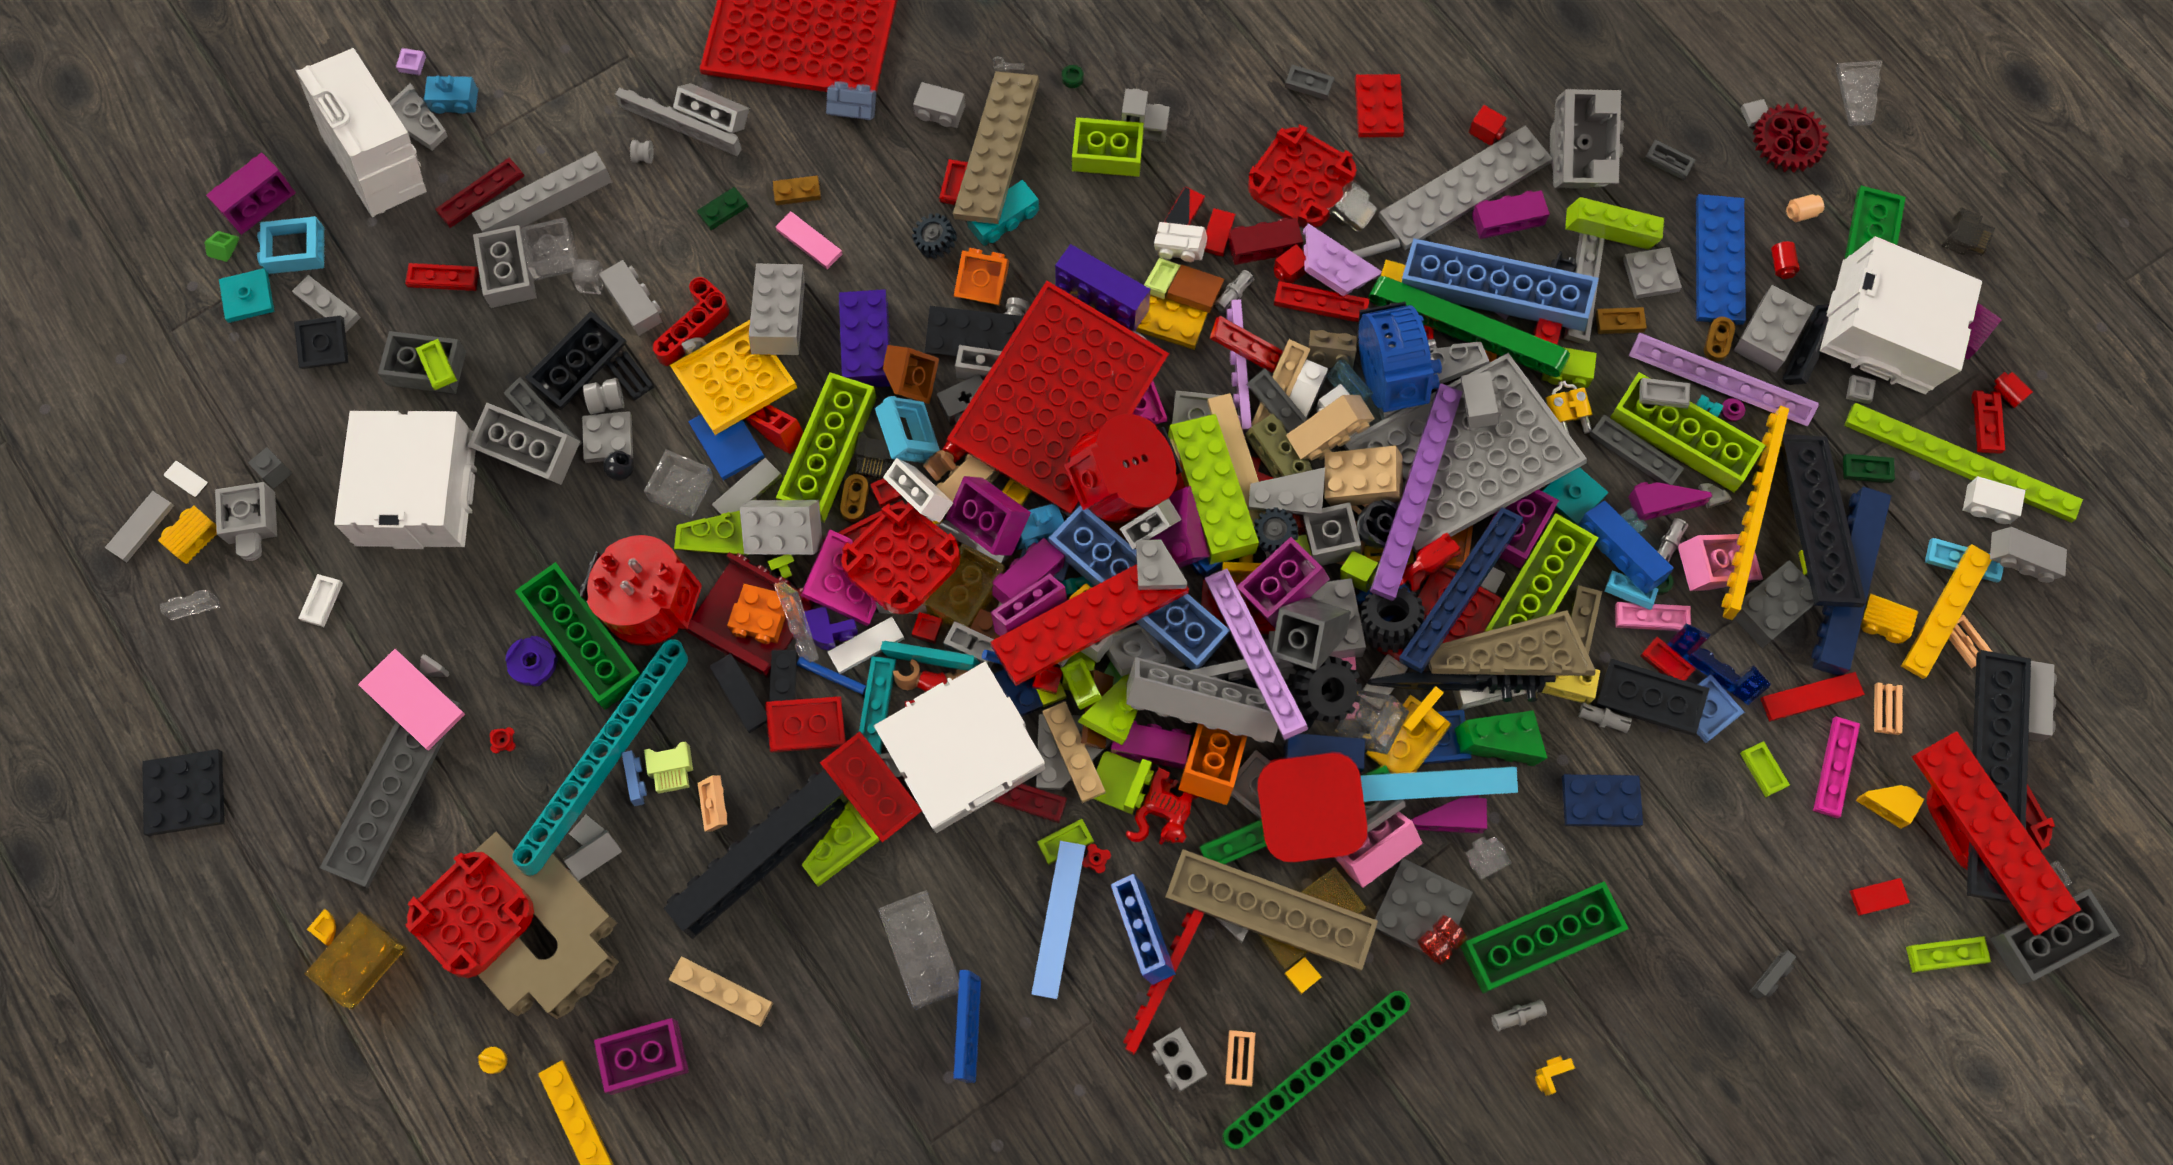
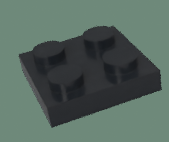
M339 315L294 322L299 368L308 369L349 363L344 317Z

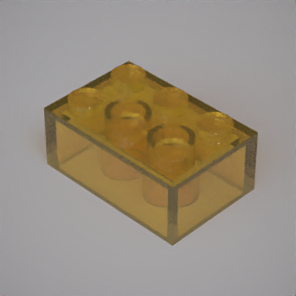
M962 543L959 548L961 558L958 568L928 598L925 605L927 613L942 618L943 622L952 626L955 621L970 628L980 608L985 610L993 598V580L1000 573L1004 574L1006 570L1005 565Z
M359 911L304 974L341 1006L353 1010L407 947L374 919Z

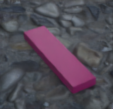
M1837 716L1833 718L1813 811L1837 819L1841 817L1860 723Z

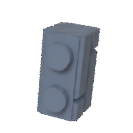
M836 81L835 85L828 87L826 114L871 120L875 116L876 90H870L869 85L858 84L857 88L848 87L847 82Z

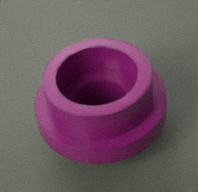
M1727 399L1722 404L1724 406L1721 414L1727 421H1738L1745 414V406L1738 399ZM1730 407H1734L1737 412L1732 411Z

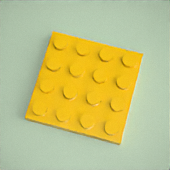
M750 320L670 365L714 435L797 388L796 383L776 355L751 354L749 342Z

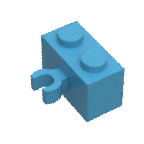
M427 76L424 101L431 112L439 114L444 112L465 114L476 111L478 88L472 77Z
M1051 504L1028 510L1031 514L1016 545L1017 550L1028 549L1033 543H1038L1043 538L1049 542V537L1064 523L1058 506Z

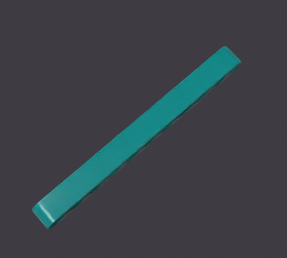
M670 639L660 647L514 850L513 862L523 874L528 876L535 875L542 869L618 762L622 752H625L684 669L688 662V656L680 641ZM679 652L676 656L670 657L672 654ZM664 672L663 675L657 676L659 673ZM650 692L647 696H642L644 693ZM636 712L633 716L628 717L630 713ZM617 732H622L619 736L613 737ZM607 752L605 756L599 758L600 754ZM593 772L590 777L584 778L586 774ZM578 793L575 798L569 799L571 795ZM563 814L560 819L554 821L557 815ZM548 835L544 841L539 842L541 837ZM532 857L528 863L523 864L526 858Z

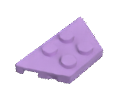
M1307 224L1304 228L1303 234L1306 235V244L1304 245V255L1306 257L1304 261L1305 272L1342 296L1364 286L1366 282L1372 279H1377L1382 271L1312 225Z

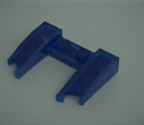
M1687 623L1683 624L1675 632L1667 645L1707 676L1711 674L1723 688L1747 705L1770 687L1771 683L1754 665L1738 675L1730 665L1721 663L1714 658L1712 652L1700 648L1711 634Z

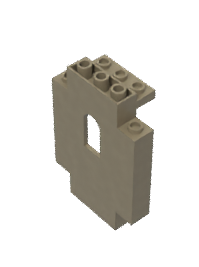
M495 832L474 852L482 851L491 857L529 895L533 902L534 915L556 938L558 947L556 953L551 958L540 960L518 937L478 976L507 1010L516 1016L527 1012L533 1006V1002L537 1000L548 1014L558 1019L571 1012L575 1007V1003L581 997L590 994L595 988V984L602 978L610 975L615 968L614 966L619 963L598 942L601 938L607 937L612 932L617 922L554 853H552L537 874L525 875L513 862L512 856L515 849L504 837ZM532 857L526 858L523 864L528 863Z

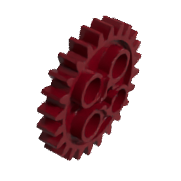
M1788 103L1783 108L1779 104H1777L1775 109L1770 107L1755 124L1756 128L1753 134L1756 136L1753 142L1758 143L1755 150H1762L1760 158L1767 156L1766 164L1774 162V169L1781 165L1784 172H1786L1788 167H1791L1792 172L1795 173L1798 167L1802 172L1807 166L1812 168L1815 163L1820 161L1829 143L1826 140L1829 133L1823 132L1826 125L1818 124L1821 121V117L1814 119V111L1808 114L1806 113L1807 107L1799 110L1798 104H1795L1793 108H1790Z

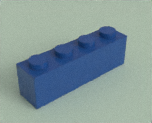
M1605 500L1586 512L1578 524L1579 527L1599 537L1595 545L1645 595L1662 584L1674 569Z
M1134 874L1110 884L1142 976L1154 985L1175 975L1174 967L1144 884Z

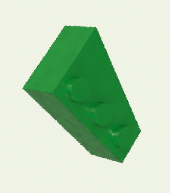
M1534 710L1470 719L1454 729L1461 753L1486 758L1496 757L1505 759L1508 762H1523L1529 766H1536L1547 759Z

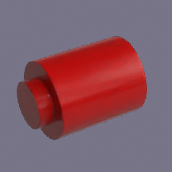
M1786 241L1775 244L1771 248L1776 276L1782 279L1794 277L1800 270L1795 243Z
M2004 372L1994 381L1997 384L1994 389L2000 392L2001 396L2013 408L2033 393L2013 372L2009 375Z

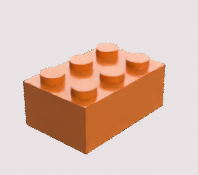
M1198 723L1178 790L1227 805L1234 788L1247 736L1232 735L1228 731L1219 728L1215 730L1209 729L1203 724Z

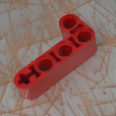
M696 277L689 284V289L696 305L653 344V351L660 364L664 366H670L685 355L681 345L683 342L692 338L703 339L729 315L730 310L725 296L704 277ZM700 290H705L703 293H698ZM716 304H722L718 308H713ZM699 319H705L701 323H696ZM683 334H688V335H687L686 337H684V338H681V339L679 338V337H680L681 335H683Z

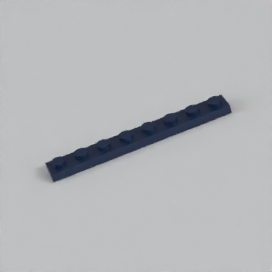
M1501 507L1400 655L1399 662L1420 673L1423 672L1523 524V517Z

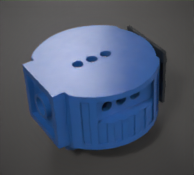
M1406 301L1359 311L1357 343H1359L1362 371L1370 397L1378 408H1382L1383 413L1429 404L1432 389H1438L1440 385L1439 377L1436 373L1442 372L1440 359L1434 360L1429 349L1436 347V342L1434 339L1427 340L1422 323L1424 321L1422 315H1419L1412 305L1406 306Z

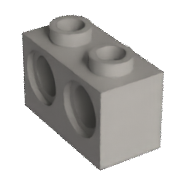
M954 621L943 642L945 651L974 655L980 664L986 661L990 669L994 663L982 659V653L985 649L994 652L990 645V641L994 639Z
M1181 1028L1153 1043L1154 1051L1151 1054L1157 1065L1163 1064L1168 1072L1165 1078L1172 1090L1177 1088L1181 1092L1207 1076L1206 1070ZM1167 1043L1175 1044L1178 1048V1054L1174 1057L1167 1056L1163 1051L1164 1045ZM1181 1066H1187L1191 1070V1078L1181 1080L1177 1075V1069Z

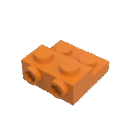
M969 248V251L962 250L954 297L1000 306L1009 260L1005 259V255L992 252L991 256L982 254L983 250Z
M744 584L738 602L734 604L727 624L729 630L734 636L746 638L747 635L755 637V640L760 643H777L792 599L791 595Z

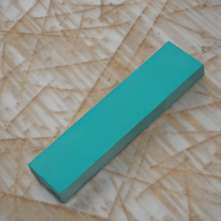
M882 641L880 648L887 657L907 661L914 659L919 663L966 671L980 665V662L974 655L890 641Z
M871 656L859 732L861 731L878 754H882L883 741L874 725L888 717L894 680L893 671H895L897 661L891 658Z

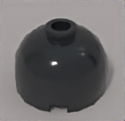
M1389 500L1375 501L1367 505L1359 514L1357 531L1361 540L1367 546L1374 549H1384L1398 508L1394 502Z

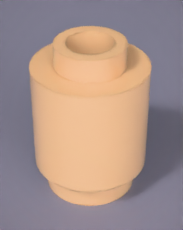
M1813 194L1790 200L1786 208L1787 216L1794 222L1817 217L1824 211V202L1819 195L1815 196Z

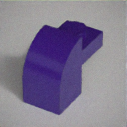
M826 606L802 612L804 625L811 641L821 649L830 651L836 647V640L845 642L859 635L854 619L831 624Z

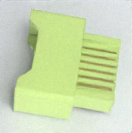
M687 742L679 743L675 749L654 752L651 749L644 750L647 775L654 779L655 789L658 794L690 788L687 772L693 771L690 746Z

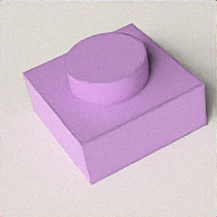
M402 48L396 65L398 72L420 75L426 59L424 51Z

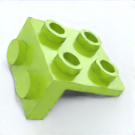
M1109 751L1104 752L1096 771L1105 789V794L1093 799L1133 815L1135 808H1140L1144 800L1145 794L1142 793L1144 785H1150L1154 775V771L1151 770L1152 762L1142 759L1140 764Z

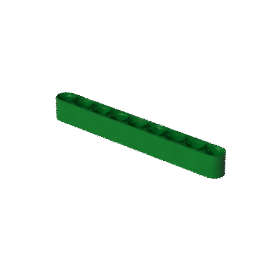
M1386 276L1378 278L1368 296L1370 301L1376 306L1406 301V306L1412 305L1418 314L1422 315L1424 319L1422 321L1423 325L1467 343L1481 342L1484 350L1499 356L1509 353L1516 363L1551 377H1559L1570 357V353L1561 346Z
M1401 991L1390 993L1228 1126L1222 1136L1225 1146L1231 1150H1238L1256 1137L1405 1014L1410 1007L1408 996ZM1392 998L1401 1000L1403 1005L1401 1011H1396L1391 1007L1390 1001ZM1372 1014L1381 1016L1383 1019L1382 1027L1372 1025L1370 1020ZM1357 1030L1362 1033L1363 1042L1361 1044H1356L1351 1040V1031ZM1332 1047H1339L1343 1051L1342 1060H1334L1331 1057L1330 1050ZM1312 1063H1318L1322 1066L1323 1075L1321 1077H1315L1311 1074L1310 1066ZM1296 1079L1302 1083V1093L1295 1094L1291 1091V1080ZM1272 1096L1281 1098L1283 1107L1280 1111H1275L1270 1107L1269 1100ZM1251 1113L1261 1115L1263 1120L1261 1127L1255 1128L1250 1125L1249 1115ZM1231 1130H1238L1241 1133L1242 1141L1240 1144L1234 1145L1229 1141L1228 1134Z

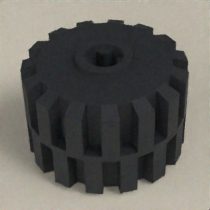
M1329 656L1317 670L1296 664L1293 667L1296 673L1289 674L1288 680L1292 681V686H1288V689L1293 694V699L1301 714L1324 722H1334V719L1341 721L1346 718L1345 713L1352 714L1355 710L1352 706L1353 703H1359L1361 696H1357V690H1362V683L1356 682V679L1360 677L1357 670L1351 669L1353 665L1348 661H1343L1342 658Z

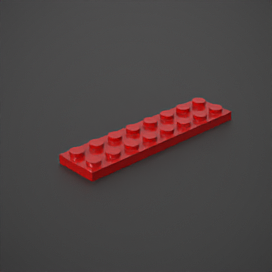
M1136 564L990 641V645L1014 685L1017 686L1188 594L1189 588L1187 586L1186 589L1138 590Z
M1957 731L1912 756L2034 936L2041 934L2081 910Z

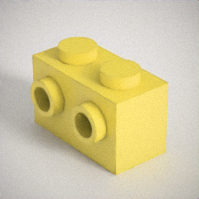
M1595 669V676L1556 675L1555 682H1545L1542 693L1590 704L1596 696L1600 670Z

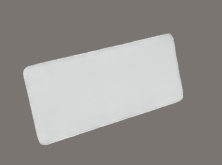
M175 461L164 473L165 477L194 497L207 485V481L178 461Z

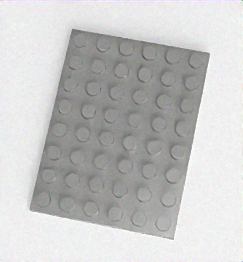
M1509 353L1470 373L1490 371L1491 379L1497 382L1498 394H1495V399L1501 402L1502 414L1498 415L1497 425L1469 429L1463 395H1461L1412 546L1415 553H1418L1422 548L1440 538L1443 534L1448 533L1451 537L1496 513L1501 507H1507L1587 463L1585 455ZM1461 378L1447 386L1462 391ZM1436 392L1431 394L1429 404L1404 408L1365 431L1350 437L1351 440L1344 445L1345 449L1348 451L1396 445L1403 458L1404 490Z

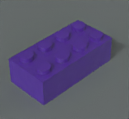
M1072 244L1068 246L1056 263L1055 278L1057 287L1124 327L1135 331L1148 313L1150 288Z
M886 290L839 292L842 376L874 387L891 386L883 370L887 345H890Z

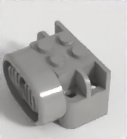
M1565 89L1557 97L1555 120L1550 130V156L1553 158L1551 165L1553 168L1554 188L1589 189L1591 187H1605L1608 184L1619 183V158L1623 154V144H1620V135H1622L1624 129V122L1620 120L1621 90Z

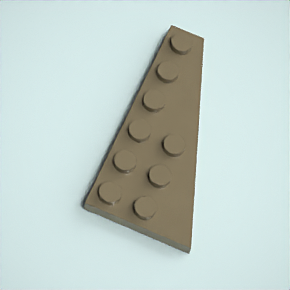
M1567 610L1442 643L1428 663L1432 674L1595 676L1596 671Z

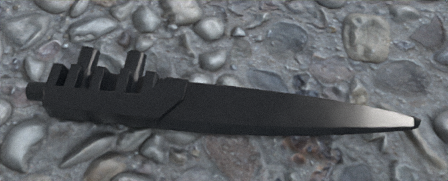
M1425 670L1422 673L1416 671L1368 680L1367 684L1416 690H1432L1436 686L1444 691L1483 692L1488 687L1489 694H1494L1495 690H1501L1503 702L1512 701L1511 690H1514V693L1526 690L1527 700L1535 702L1538 700L1537 693H1542L1545 682H1555L1556 675L1432 674L1431 670Z

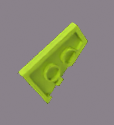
M740 510L677 525L674 549L728 554L730 552L734 555L739 553L748 556V554H744Z
M1129 674L1124 675L1102 696L1101 700L1097 701L1078 720L1080 724L1120 745H1123L1126 741L1138 711L1126 704Z
M850 801L845 805V810L839 818L835 819L831 824V829L825 837L817 843L802 864L817 887L880 841Z

